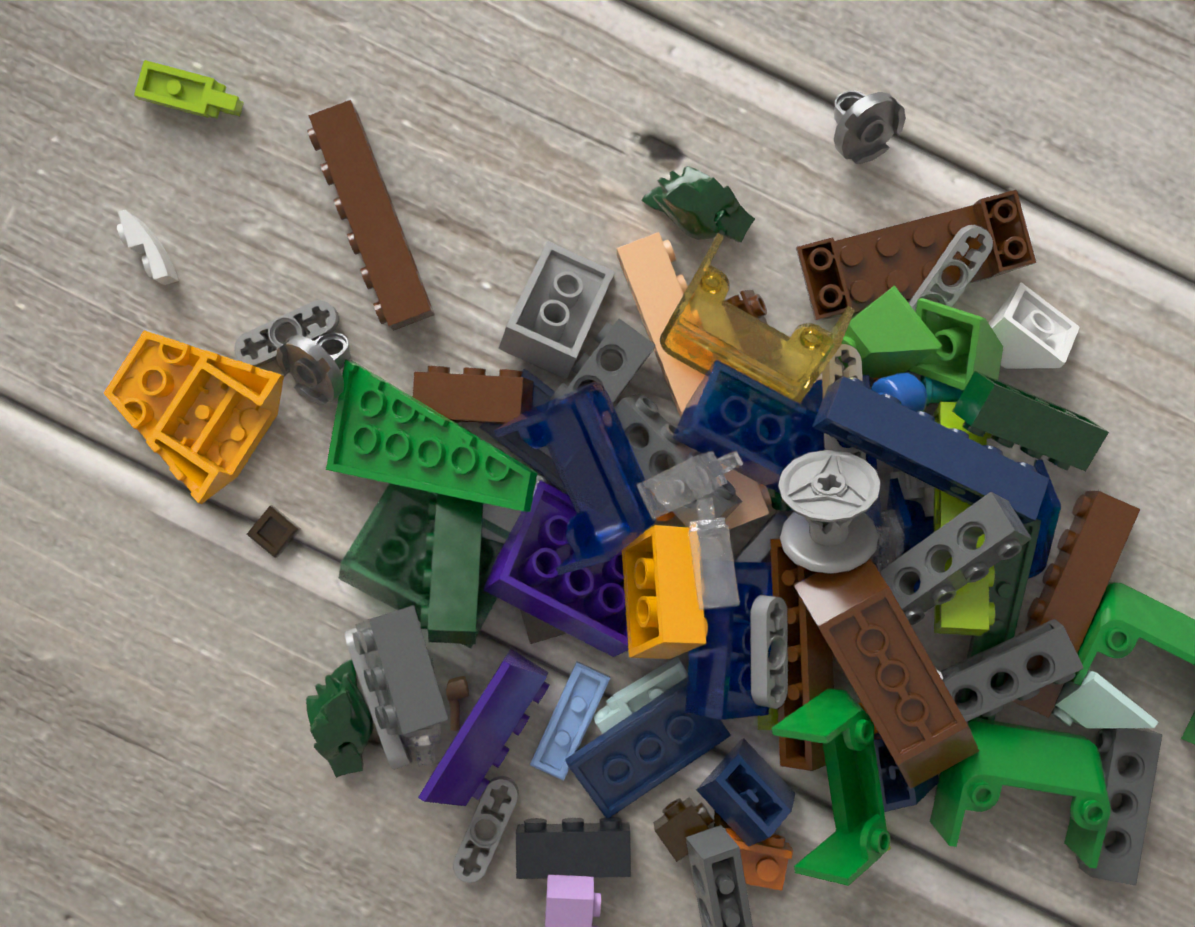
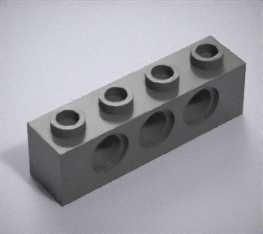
M620 318L614 325H611L609 322L605 324L595 338V341L599 343L598 347L591 356L586 352L581 356L572 369L577 374L569 386L562 383L550 399L555 405L546 417L539 413L527 430L532 434L528 442L564 469L567 468L656 346ZM609 352L616 353L622 360V366L613 372L605 370L600 363V359L604 354ZM591 382L597 385L600 390L599 397L593 402L581 400L578 396V389L582 384ZM564 412L573 414L577 419L576 428L569 433H563L555 426L556 418Z
M640 393L624 397L596 430L686 527L697 528L698 539L714 532L742 503V500L736 495L734 486L725 478L719 477L709 467L708 459L701 452L691 448L683 439L684 435L681 430L674 424L667 422L657 412L658 407L650 398ZM643 428L649 434V443L642 436ZM668 455H670L675 462V470L671 469L668 465ZM693 482L700 487L701 498L694 493Z
M990 492L879 572L891 589L909 623L914 625L920 622L925 616L924 613L935 605L944 604L952 600L957 594L956 591L967 583L976 582L984 578L988 574L990 567L1001 560H1007L1016 556L1022 550V545L1032 538L1009 501ZM985 534L983 545L977 549L976 544L979 537ZM952 557V565L945 571V564ZM920 579V587L914 593V585Z
M1053 619L940 672L944 678L942 680L953 700L960 689L970 688L973 690L972 697L968 701L963 703L955 701L968 724L969 720L980 715L989 717L1003 710L1004 704L1015 699L1019 701L1030 699L1040 692L1039 689L1046 685L1066 683L1076 676L1075 672L1084 669L1064 626L1056 619ZM1035 655L1043 656V664L1039 669L1034 671L1027 670L1026 665L1031 657ZM997 672H1007L1008 679L1005 684L999 687L990 685L994 674Z
M1103 728L1097 734L1096 746L1100 753L1109 802L1118 793L1122 795V802L1119 807L1111 809L1105 836L1107 833L1115 831L1116 837L1109 846H1104L1103 841L1097 869L1089 868L1076 855L1079 864L1078 868L1092 878L1135 886L1137 884L1162 741V734L1147 728ZM1127 755L1129 760L1127 768L1122 772H1118L1117 763L1119 759Z
M721 825L686 837L702 927H753L739 846Z

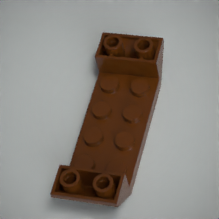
M1017 190L979 199L971 206L836 241L832 237L797 246L796 251L815 321L859 313L893 286L898 289L906 300L912 299L957 232L968 225H976L987 230L993 240L990 254L969 284L1035 264L1036 259ZM980 234L976 238L969 236L966 239L965 243L969 245V248L964 256L956 252L953 257L968 266L971 261L964 257L970 249L978 250L981 247V243L978 242ZM956 265L946 267L941 274L943 284H955L961 276L960 268Z
M870 558L866 563L850 571L831 574L815 572L794 584L796 591L817 624L910 789L979 752L967 722L891 589Z

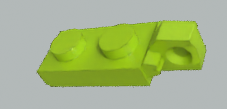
M147 60L143 61L134 93L138 100L206 118L218 119L220 111L240 117L244 102L240 101L238 96L225 93L226 86L218 83L214 78Z

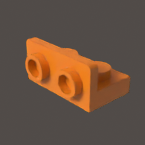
M726 828L725 831L740 848L745 883L782 891L788 859H792L793 849L789 843L785 842V837L772 834L770 838L748 847L732 828Z

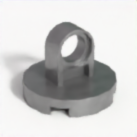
M846 91L839 94L835 99L834 119L838 124L834 134L835 148L846 160L852 159L855 164L873 161L890 148L886 142L892 137L894 132L898 136L901 134L906 120L904 107L890 93L877 92L864 95L857 91ZM851 106L846 112L842 110L844 107Z
M330 332L323 334L315 341L301 335H295L287 339L277 349V361L280 370L284 376L289 372L298 382L294 388L309 401L325 405L329 400L332 402L343 392L344 380L340 370L344 367L345 359L350 360L351 356L348 339L343 334ZM330 347L342 349L341 352L334 355H329L325 350Z

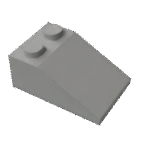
M547 241L508 321L498 349L567 380L615 272Z

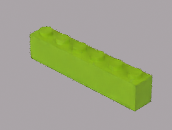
M957 402L939 403L933 413L935 422L947 428L962 430L969 435V439L981 445H987V439H990L992 434L986 432L983 437H980L963 428L964 420L952 412ZM934 487V532L971 505ZM985 534L979 537L976 544L977 549L983 545ZM952 557L947 560L945 571L951 567ZM994 565L989 568V572L984 578L976 582L967 583L957 590V594L952 600L934 606V633L981 636L989 630V625L993 626L995 621V605L993 602H989V587H993Z

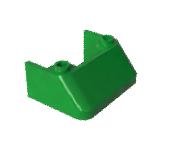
M1109 582L1077 653L1084 669L1075 672L1076 676L1069 682L1081 686L1097 652L1111 658H1123L1132 652L1139 638L1195 665V619L1123 583ZM1195 710L1181 737L1182 740L1195 745Z
M829 688L773 726L772 733L775 736L823 743L836 831L794 865L795 873L849 886L887 852L890 845V834L886 826L876 758L874 724L868 713L847 691Z
M981 718L969 720L968 726L979 752L941 772L929 821L949 846L957 847L965 810L984 812L991 809L999 800L1002 785L1073 796L1070 805L1071 817L1064 844L1089 868L1097 869L1111 813L1103 767L1097 746L1081 735Z

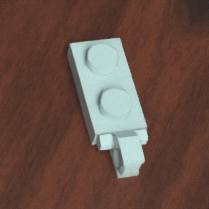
M678 656L606 700L607 705L593 716L602 734L689 676Z

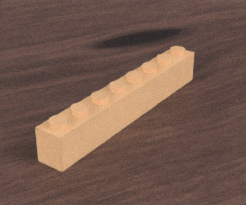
M657 232L617 248V258L649 340L656 345L654 348L655 355L693 450L701 452L708 459L709 467L719 477L725 478L734 486L736 495L742 500V503L722 523L724 530L732 529L770 514L767 505L772 504L769 492L764 483L758 485L753 472L758 469L754 454L750 448L744 449L739 437L744 434L742 423L737 413L730 414L726 401L731 399L729 390L724 379L717 380L712 366L717 365L714 352L710 344L703 345L699 335V331L703 330L701 319L697 310L693 309L690 311L685 297L690 295L687 283L682 274L676 276L671 262L676 261V257L670 241H662L660 233Z

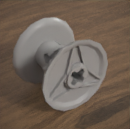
M823 450L810 452L793 460L782 471L778 486L783 501L794 512L784 522L780 540L783 551L795 564L810 571L831 574L850 571L868 561L876 551L879 538L874 522L864 513L878 498L881 482L876 470L863 458L851 453Z

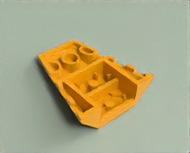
M144 330L104 391V395L129 424L142 434L147 440L148 446L154 453L160 455L170 467L169 470L173 475L185 484L197 503L203 504L239 476L275 420L279 411L284 376Z

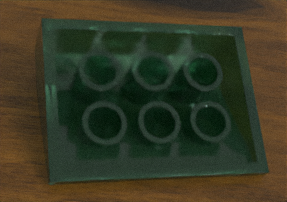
M389 483L341 561L338 579L396 610L414 606L418 621L421 622L422 605L429 606L430 592H423L424 569H432L433 556H426L427 533H434L435 521L429 520V499L437 498V493ZM484 518L482 519L483 528L504 539L508 538L509 531ZM484 536L481 537L476 639L498 600L497 597L483 589L495 560L504 543L487 539ZM462 644L470 649L473 644Z

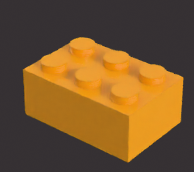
M654 525L622 545L629 658L671 659L706 644L708 623L703 611L705 586L700 575L699 561L702 550L697 539V528Z

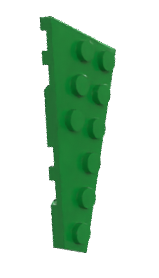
M345 359L342 374L344 390L338 397L326 470L523 512H531L537 472L358 363Z

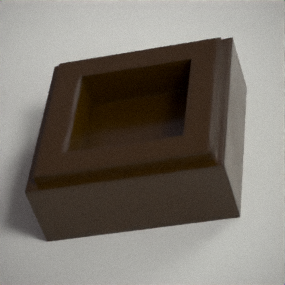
M270 505L246 535L274 558H278L301 528L276 507Z

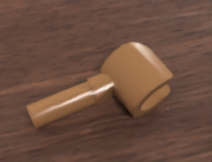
M465 676L450 679L446 687V696L450 706V730L452 731L460 730L459 699L469 697V688Z

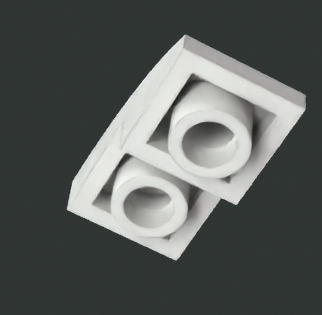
M126 210L119 211L118 214L121 224L117 225L119 237L124 246H128V248L139 254L146 253V255L142 256V261L147 275L163 285L179 281L169 255L155 234L146 224Z

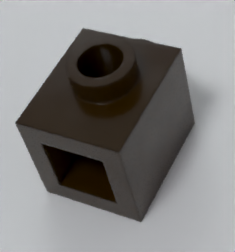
M688 797L683 802L678 798L668 804L662 810L664 815L654 821L653 824L655 832L675 861L678 862L689 854L686 837L711 829L710 824L714 822V819L702 802L695 805L692 799Z

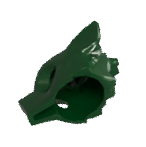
M690 166L684 167L681 176L675 171H671L669 173V180L660 177L657 180L660 186L645 194L641 200L651 208L665 213L686 235L697 240L726 236L735 240V242L742 243L748 229L755 221V218L740 205L729 186L723 188L714 177H710Z
M351 659L345 661L331 675L329 674L325 677L326 685L319 683L315 685L317 695H310L306 698V711L311 727L310 732L317 742L314 743V748L329 762L336 778L363 771L362 753L374 729L371 712L357 687L356 670Z

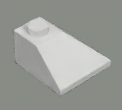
M1022 282L1013 290L989 322V325L1003 345L1001 366L1005 369L1061 368L1067 360L1080 328Z

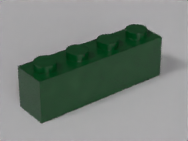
M974 371L952 412L964 420L962 427L980 437H983L986 432L992 434L991 438L994 441L1011 449L1014 444L1020 445L1019 449L1027 455L1039 460L1045 455L1048 457L1047 460L1067 471L1070 466L1086 472L1109 433L1088 417L977 371Z
M438 493L437 498L429 499V520L435 521L434 533H427L426 556H433L432 569H424L423 592H430L429 606L422 605L421 629H427L428 642L476 644L483 503Z

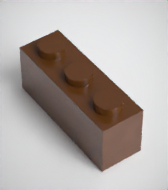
M428 366L427 372H414L412 397L451 421L530 426L534 381L522 377V371L500 369L499 376L486 375V369L465 367L463 368V374H451L450 367Z

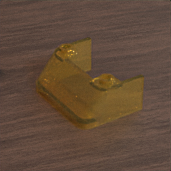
M717 233L660 336L661 347L668 355L766 410L778 415L790 414L795 411L840 348L855 310L848 306L831 331L813 323H804L797 326L789 337L724 300L730 289L729 280L722 271L710 265L724 239V236Z

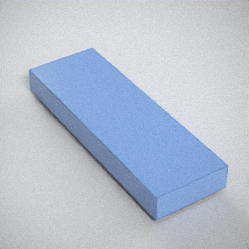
M576 661L530 762V766L564 781L569 770L565 759L578 751L609 683L610 676Z

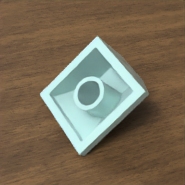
M1088 670L1081 686L1069 681L1064 683L1054 709L1051 712L1057 719L1069 727L1072 723H1076L1084 728H1155L1158 724L1156 719L1098 673Z

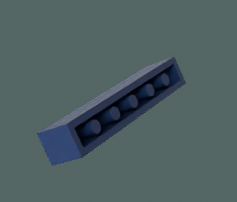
M843 376L828 386L812 426L971 506L988 493L993 492L1009 501L1023 525L1036 521L1049 482V478L1037 473L1034 466L1024 462H1015L1003 456V452L1000 449L989 445H981L969 439V435L966 432L955 428H947L935 422V418L930 414L913 411L901 405V401L896 397L887 394L880 395L868 389L863 381L853 377Z

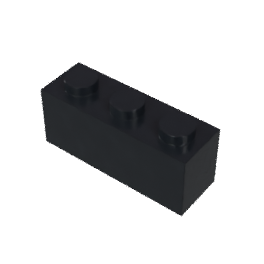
M604 817L599 819V823H584L582 818L562 819V824H547V820L542 818L526 819L524 824H518L516 829V879H548V875L587 876L594 878L631 877L629 822L622 823V818Z

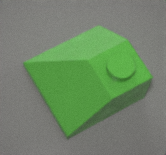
M895 286L824 340L830 349L841 344L854 347L861 357L862 375L872 378H883L897 373H905L942 346ZM841 356L838 357L845 368L849 367L848 363L842 362Z
M924 298L917 299L916 313L942 346L910 368L909 371L961 390L965 389L974 371L999 380L1003 345L986 318Z

